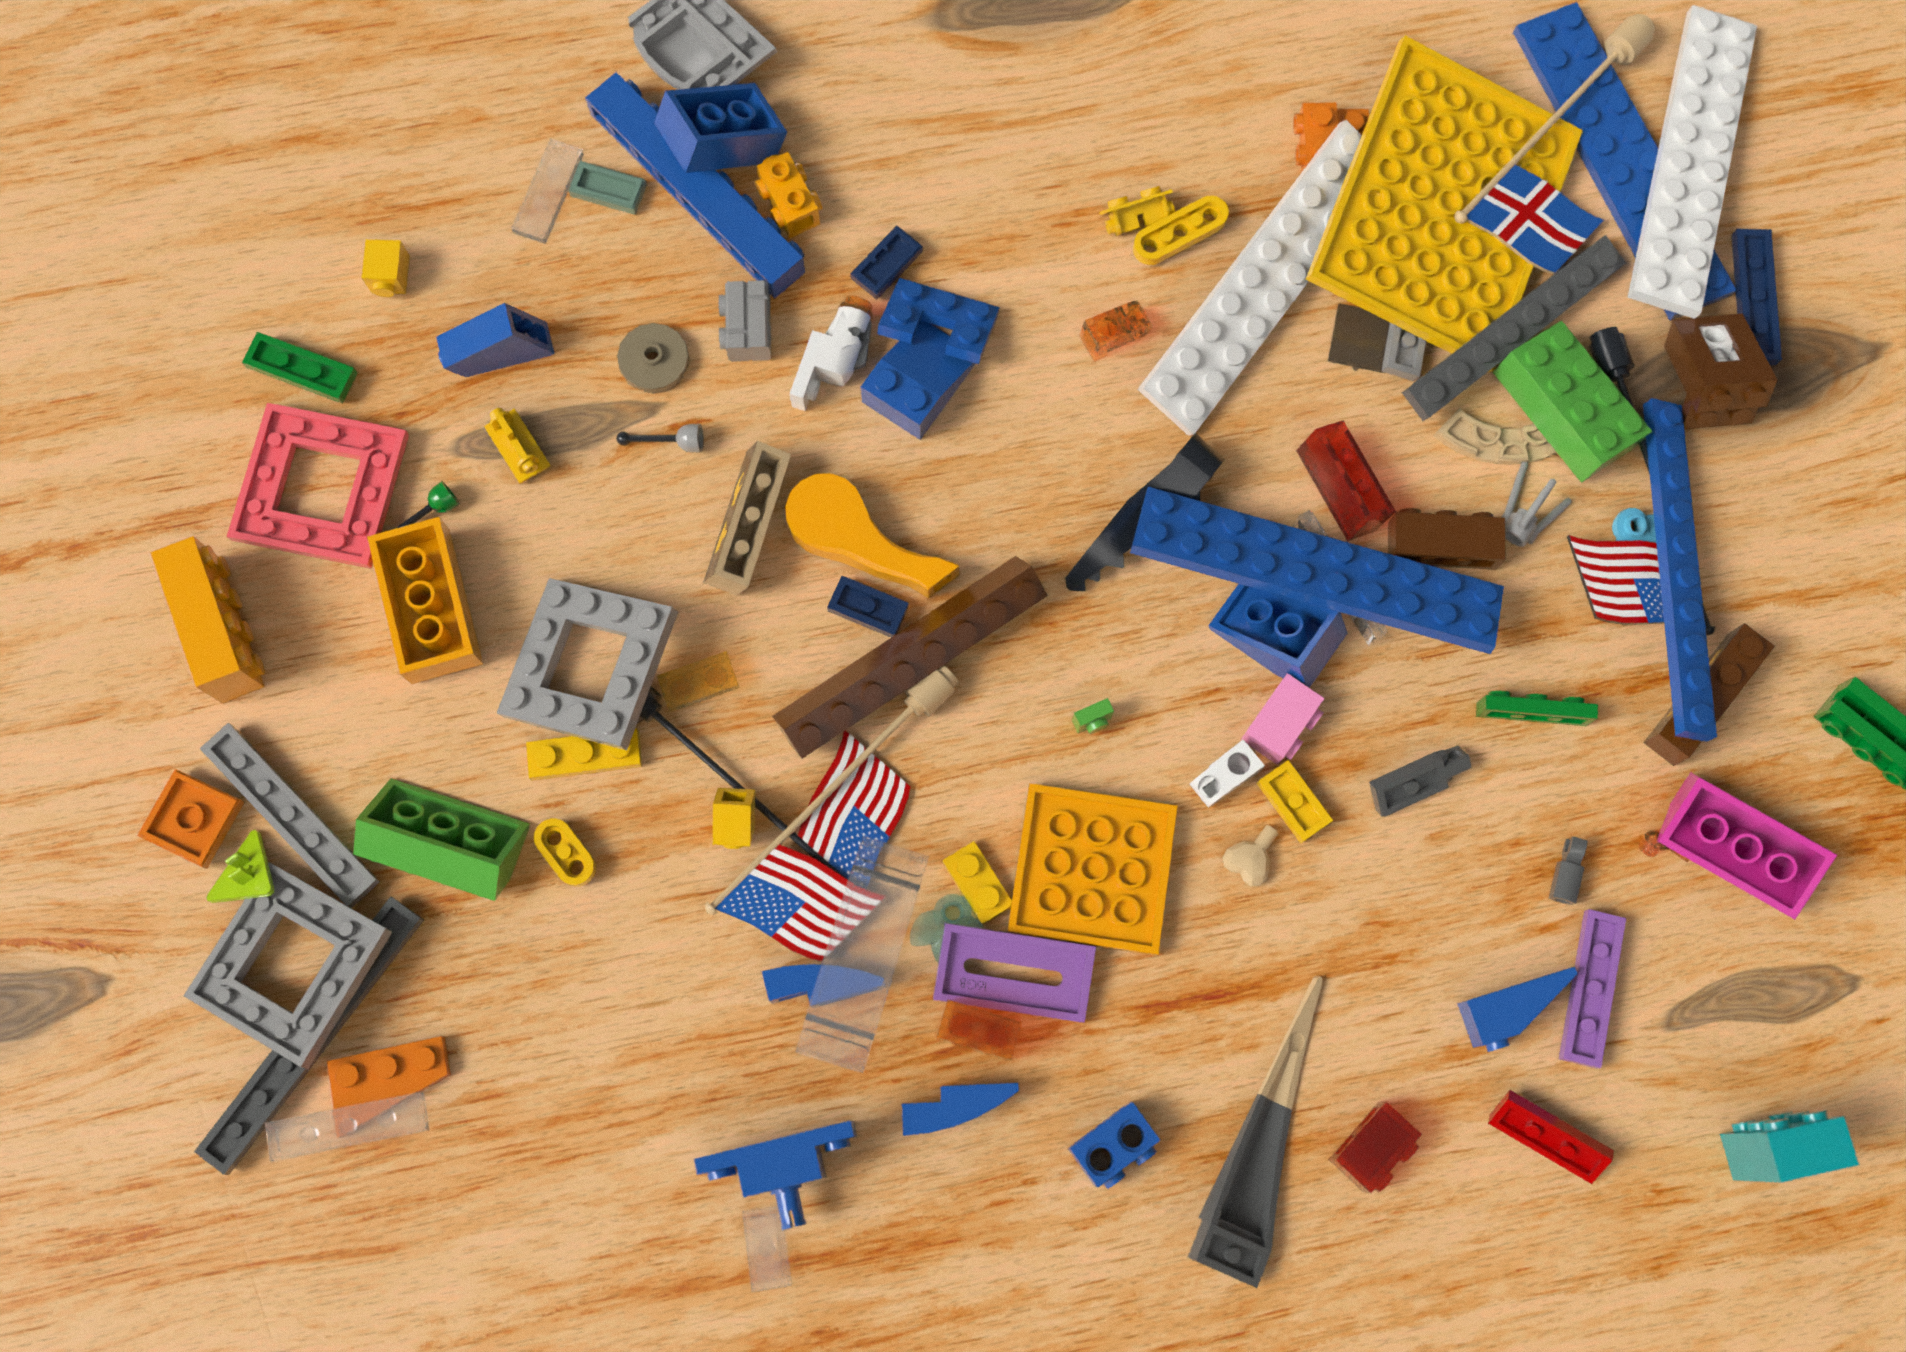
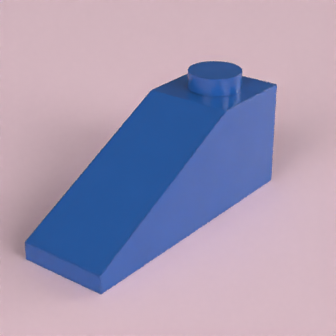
M1576 968L1564 969L1457 1003L1473 1048L1485 1045L1487 1052L1509 1046L1508 1038L1519 1035L1578 974Z

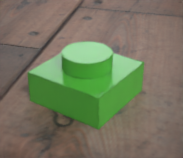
M1106 698L1074 712L1072 722L1077 733L1087 730L1089 734H1092L1109 725L1108 720L1112 718L1114 710L1109 699Z

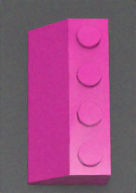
M1692 772L1689 773L1670 803L1657 839L1659 843L1793 919L1797 918L1837 856L1827 848Z

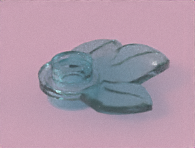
M948 894L937 901L934 910L924 912L918 916L911 929L910 944L912 946L931 945L934 958L938 963L945 922L984 928L980 921L971 916L970 904L964 897L958 894ZM949 907L959 909L960 916L956 920H949L946 917L945 912Z

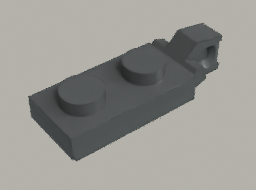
M1460 746L1439 750L1370 781L1369 784L1376 811L1382 817H1386L1449 788L1448 782L1452 780V776L1472 768L1469 755Z

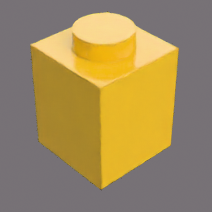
M365 239L361 279L371 293L380 297L406 294L410 255L402 241Z
M718 788L713 801V845H723L728 849H739L744 846L750 847L755 831V790Z

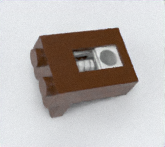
M1743 314L1672 320L1664 348L1687 393L1682 406L1684 429L1752 424L1758 407L1768 406L1778 379Z

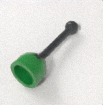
M441 481L429 491L427 497L428 505L396 528L414 524L432 510L446 513L457 507L460 503L450 488Z

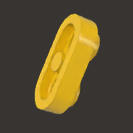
M550 818L541 822L534 832V843L545 860L567 885L581 887L588 884L595 875L596 863L568 824L557 818ZM554 833L561 834V841L557 845H551L549 842L551 835ZM576 862H582L584 866L583 871L578 875L572 874V865Z

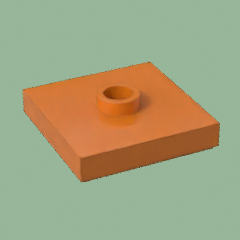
M175 769L137 836L200 867L208 869L245 802Z

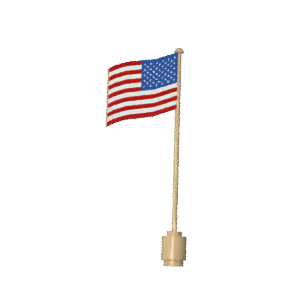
M943 665L905 690L907 698L904 702L908 708L711 904L706 903V912L714 915L718 913L716 911L718 910L749 923L792 952L822 962L886 896L875 894L856 886L820 861L781 844L913 712L918 716L924 713L930 717L955 692L954 687L959 682L953 673Z

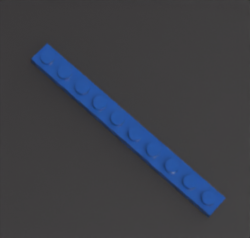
M1651 398L1643 404L1644 422L1652 430L1646 436L1675 736L1708 742L1717 737L1682 405Z

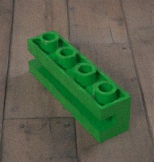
M1856 677L1838 685L1814 715V718L1822 724V728L1828 734L1842 739L1852 747L1853 753L1858 758L1871 762L1881 770L1883 777L1887 781L1906 790V716Z

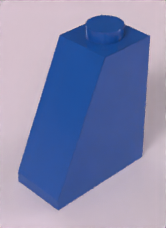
M503 303L436 336L439 347L438 356L443 368L463 377H470L555 354L547 322L507 303Z

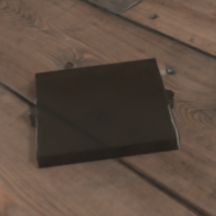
M1338 303L1327 362L1351 366L1354 371L1361 368L1385 373L1382 372V365L1390 322L1361 307Z

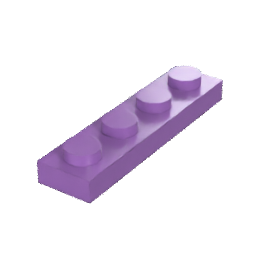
M1591 909L1584 911L1574 966L1578 974L1572 979L1559 1060L1595 1069L1602 1067L1626 918Z

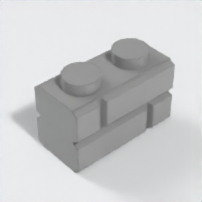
M760 280L748 282L730 281L725 283V295H719V314L726 317V328H719L720 349H726L728 359L732 362L770 360L771 322L768 282Z

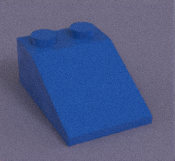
M921 321L912 343L908 344L899 341L880 359L860 386L862 403L921 440L976 363L945 355L946 345L950 336L932 324Z
M1241 584L1236 586L1208 625L1211 631L1275 675L1284 678L1288 673L1308 688L1311 687L1348 634L1341 612Z

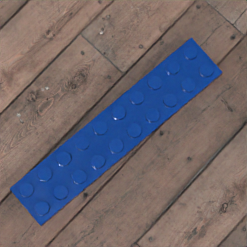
M1577 2L1518 24L1513 31L1516 40L1555 111L1608 58ZM1611 64L1560 118L1583 130L1576 150L1636 258L1658 147ZM1713 250L1703 307L1730 297L1736 291L1715 250ZM1663 309L1669 321L1683 316Z
M1147 488L1130 551L1131 554L1487 654H1491L1496 646L1504 590L1502 585L1159 489Z

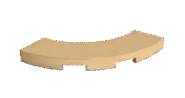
M1461 408L1434 434L1436 439L1452 450L1469 458L1493 464L1516 465L1522 462L1531 463L1557 454L1534 423L1519 429H1500L1499 426L1487 424L1473 418Z

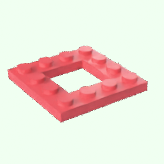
M267 403L226 537L235 542L371 569L373 560L367 536L382 532L408 442V432L403 429ZM296 447L360 460L342 524L278 511Z

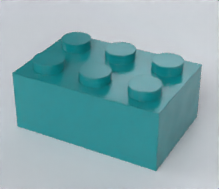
M1826 1110L1796 1113L1790 1111L1768 1116L1769 1119L1741 1121L1731 1124L1733 1131L1720 1134L1734 1181L1782 1183L1859 1165L1845 1117H1828Z

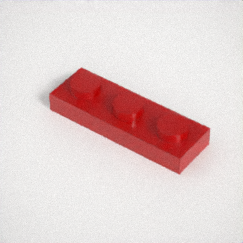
M1511 1090L1507 1092L1490 1113L1489 1125L1590 1184H1593L1613 1161V1149Z

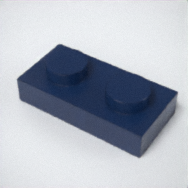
M841 576L827 606V611L888 637H893L901 626L909 608V603Z

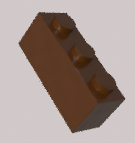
M1404 508L1399 510V512H1395L1388 522V554L1435 567L1496 570L1506 560L1505 518L1493 517V514L1489 512H1477L1467 516L1457 515V512L1453 510H1441L1435 514L1421 513V510L1417 508Z

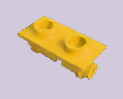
M1160 186L1140 191L1141 199L1129 202L1127 196L1108 201L1109 209L1099 212L1100 215L1106 213L1109 215L1110 220L1105 221L1108 234L1115 233L1118 236L1140 228L1137 215L1141 213L1145 226L1174 213L1173 202H1167L1165 195L1173 193V190L1161 192Z
M501 407L491 411L490 423L486 424L484 428L519 484L551 466L515 408L509 412L504 411Z

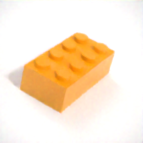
M436 517L367 536L400 675L409 683L415 684L482 665L483 661L451 532L442 519Z
M194 536L150 552L195 686L221 703H226L264 688L261 675L265 674V669L260 657L256 653L253 654L249 642L254 640L253 634L247 622L241 620L238 609L242 608V602L236 590L230 588L227 577L231 576V571L225 558L222 555L217 556L210 545L205 546Z

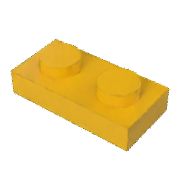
M1289 760L1256 783L1300 844L1333 821Z
M975 841L942 860V863L981 926L1011 908L1012 900Z

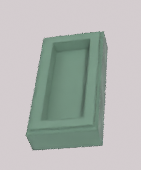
M580 161L568 191L571 197L636 215L647 183L645 179Z

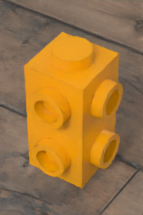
M785 152L781 155L769 156L761 164L757 165L759 180L755 181L758 193L763 201L769 199L773 209H770L772 219L779 229H785L789 239L821 225L819 211L823 209L816 191L812 190L809 192L804 183L808 180L799 161L794 163L790 154Z

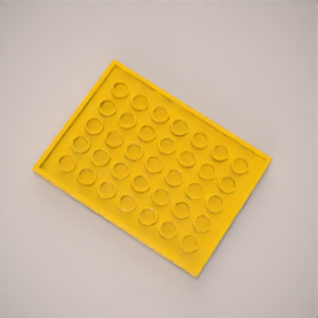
M1404 35L1397 44L1306 280L1452 354L1522 299L1533 269V265L1527 263L1494 236L1468 222L1463 224L1457 223L1454 218L1455 213L1462 211L1553 114ZM1559 118L1516 165L1545 180L1560 192L1583 130ZM1497 365L1493 367L1491 370H1489L1488 373L1495 370L1497 368Z

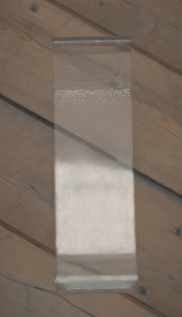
M863 836L847 882L795 1053L863 1073L929 856Z

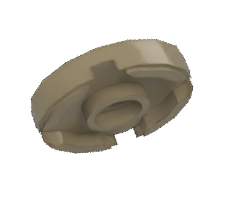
M657 323L640 325L628 332L620 343L617 354L619 369L627 383L634 388L636 387L652 394L668 391L678 385L689 365L687 346L680 334L667 325ZM651 352L658 353L657 358L653 360L647 359V356Z

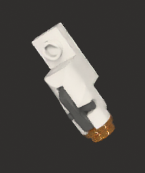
M847 296L845 302L840 303L837 314L826 334L812 330L790 391L793 408L806 411L809 400L815 401L820 381L844 386L851 378L855 369L866 366L872 330L871 321L873 318V313L871 312L873 306L869 301L858 296Z

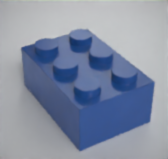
M756 83L666 90L654 122L685 173L759 165L767 157L778 155L787 135V130Z

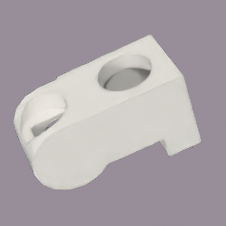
M1243 739L1213 762L1207 770L1190 783V786L1209 808L1259 773L1265 765Z

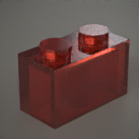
M1378 1102L1328 1160L1362 1192L1372 1193L1374 1190L1381 1192L1393 1179L1394 1175L1390 1171L1399 1161L1407 1162L1419 1148V1145L1415 1142L1422 1134L1388 1102Z

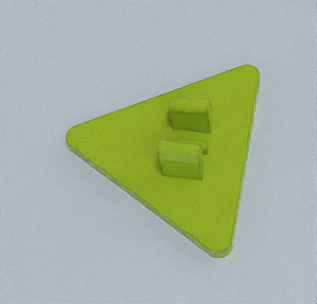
M252 830L238 851L225 860L228 865L208 893L207 901L211 903L268 897L274 893L275 889L260 832Z

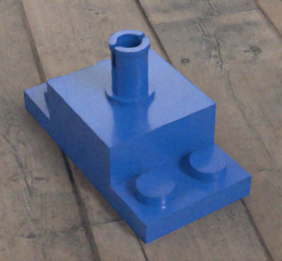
M850 1120L695 1158L697 1175L708 1174L710 1181L736 1175L735 1167L737 1166L743 1198L768 1191L771 1192V1195L775 1194L782 1225L781 1229L785 1230L793 1227L790 1210L793 1214L795 1227L807 1224L798 1188L802 1187L801 1183L826 1177L820 1146L824 1145L826 1152L850 1147L849 1139L857 1137L854 1121Z

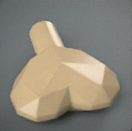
M1266 825L1255 841H1243L1229 847L1222 857L1224 867L1230 872L1240 873L1243 881L1250 887L1260 886L1267 879L1270 860L1266 850L1277 837L1278 832L1271 826Z

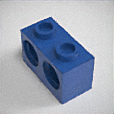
M1128 1102L1067 1149L1094 1187L1098 1188L1104 1184L1109 1189L1126 1176L1122 1169L1135 1160L1139 1166L1157 1153L1153 1146L1161 1140L1135 1104ZM1129 1124L1137 1126L1141 1132V1141L1133 1148L1127 1147L1121 1139L1123 1128ZM1097 1148H1104L1110 1154V1165L1103 1171L1095 1170L1090 1164V1155Z

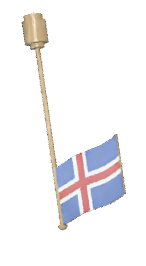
M1635 14L1626 18L1604 44L1608 58L1462 211L1455 213L1454 218L1457 223L1463 224L1468 222L1489 233L1527 263L1544 272L1554 274L1604 219L1595 217L1579 208L1548 182L1516 164L1612 62L1622 65L1630 64L1652 41L1655 32L1654 23L1649 17L1643 14Z

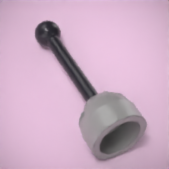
M688 424L682 426L676 435H629L627 432L622 431L617 434L616 440L622 446L628 445L629 442H677L678 446L686 452L701 453L704 436L701 424Z

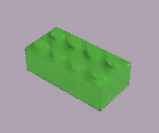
M1562 320L1511 351L1493 371V374L1581 483L1631 451L1652 432Z

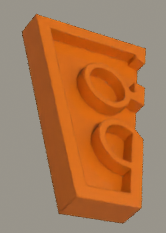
M439 1036L328 1060L327 1066L338 1138H344L358 1127L380 1117L394 1106L416 1096L450 1076L451 1071L445 1037Z

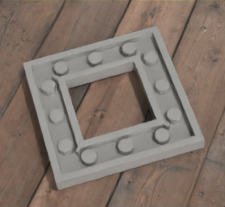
M549 578L497 714L511 720L627 750L678 611L671 606ZM573 624L626 636L602 703L548 689Z
M268 862L275 889L274 893L268 897L244 900L185 992L184 997L298 1066L309 1069L391 936L392 931ZM283 916L335 945L293 1013L242 983Z

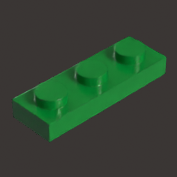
M260 332L256 333L242 361L243 365L248 369L341 404L344 403L358 374L354 367Z
M1490 691L1488 695H1485L1476 703V717L1587 726L1598 719V704L1585 703V699L1581 697H1566L1562 701L1548 700V696L1544 694H1528L1525 698L1511 697V692Z

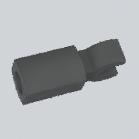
M1574 836L1571 837V840H1565L1562 861L1556 864L1549 899L1568 905L1576 904L1585 868L1581 866V862L1586 852L1587 840Z

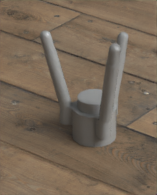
M1522 462L1505 512L1502 515L1505 518L1506 540L1520 547H1524L1527 543L1532 544L1538 534L1571 504V499L1566 498L1537 525L1535 524L1538 520L1535 514L1556 484L1555 479H1550L1529 510L1520 508L1517 512H1513L1525 478L1528 462Z

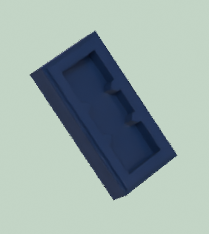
M896 225L850 273V277L877 300L923 252V246Z

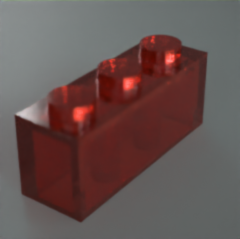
M1344 420L1316 428L1296 450L1347 542L1375 532L1396 512Z

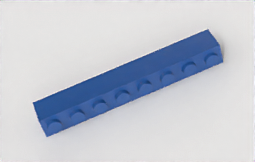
M615 72L585 97L591 116L756 281L765 280L768 282L770 295L774 299L805 273L803 260L805 255L801 248L792 240L787 242L780 235L781 231L777 224L769 217L764 219L757 212L758 209L753 200L746 194L741 196L734 189L732 180L725 172L709 170L685 173L654 123L659 107L654 102L648 104L642 98L640 89L632 80L625 81Z

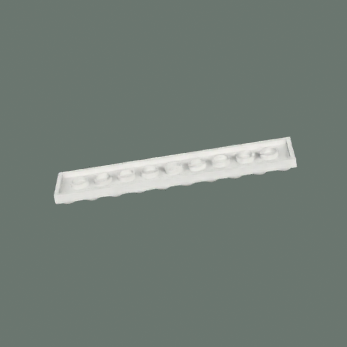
M1692 5L1686 14L1627 298L1694 319L1702 312L1757 28L1755 24Z
M1347 120L1340 122L1137 389L1187 435H1194L1309 282L1306 280L1307 274L1362 136Z

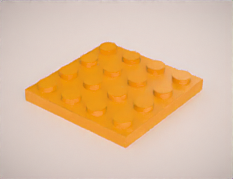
M1029 783L1007 932L1157 956L1159 954L1178 806Z

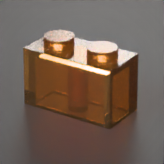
M947 1000L936 1038L946 1043L1010 1062L1022 1022Z

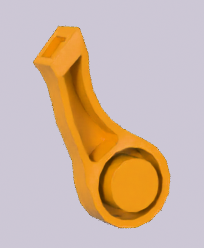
M831 473L814 474L801 480L789 494L785 505L788 529L794 541L806 552L844 563L876 578L908 586L928 599L960 575L958 564L940 557L925 556L906 550L890 541L872 521L856 487L844 477Z

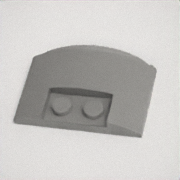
M650 0L628 17L630 28H633L634 32L633 40L640 55L662 80L676 89L736 85L777 53L776 47L725 0Z

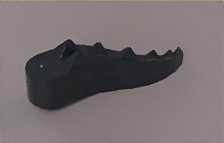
M1195 433L1165 469L1127 500L1065 577L1067 589L1070 591H1086L1085 580L1090 579L1099 582L1100 570L1105 566L1124 568L1123 554L1132 547L1148 487L1200 501V490L1213 477L1215 471L1225 459Z

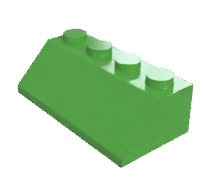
M391 778L356 818L353 855L495 901L511 879L529 831L530 823Z

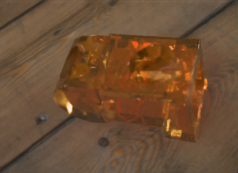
M1132 301L1084 320L1079 336L1095 362L1107 356L1108 352L1125 345L1127 342L1143 337L1153 328V324L1140 302Z

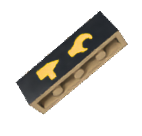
M757 441L746 451L703 583L736 596L749 587L791 457L790 453Z

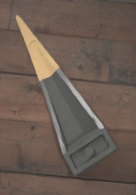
M1320 976L1313 977L1198 1217L1202 1219V1222L1188 1255V1258L1255 1288H1258L1272 1251L1276 1207L1286 1140L1303 1056L1323 982Z

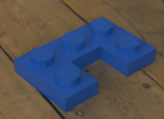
M899 278L878 324L877 334L911 344L920 322L924 321L952 330L946 345L945 355L979 364L998 318L1000 307Z

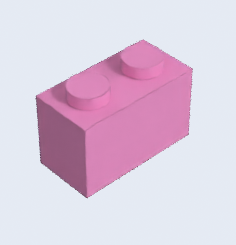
M1287 673L1241 740L1244 739L1249 746L1277 765L1284 756L1291 760L1303 743V741L1298 739L1302 730L1305 727L1312 730L1324 713L1318 707L1325 698Z

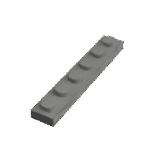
M227 723L200 748L346 906L353 908L380 882L233 725Z

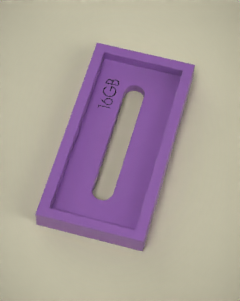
M945 922L933 1000L1085 1023L1096 946ZM969 958L1058 971L1062 975V982L1059 985L1053 986L973 974L965 971L964 962Z

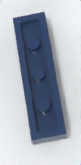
M1736 229L1732 233L1731 239L1737 314L1742 313L1768 363L1770 365H1777L1782 360L1772 230Z

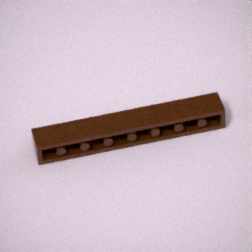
M1014 556L772 717L789 744L803 759L1048 595L1033 567L1017 556Z

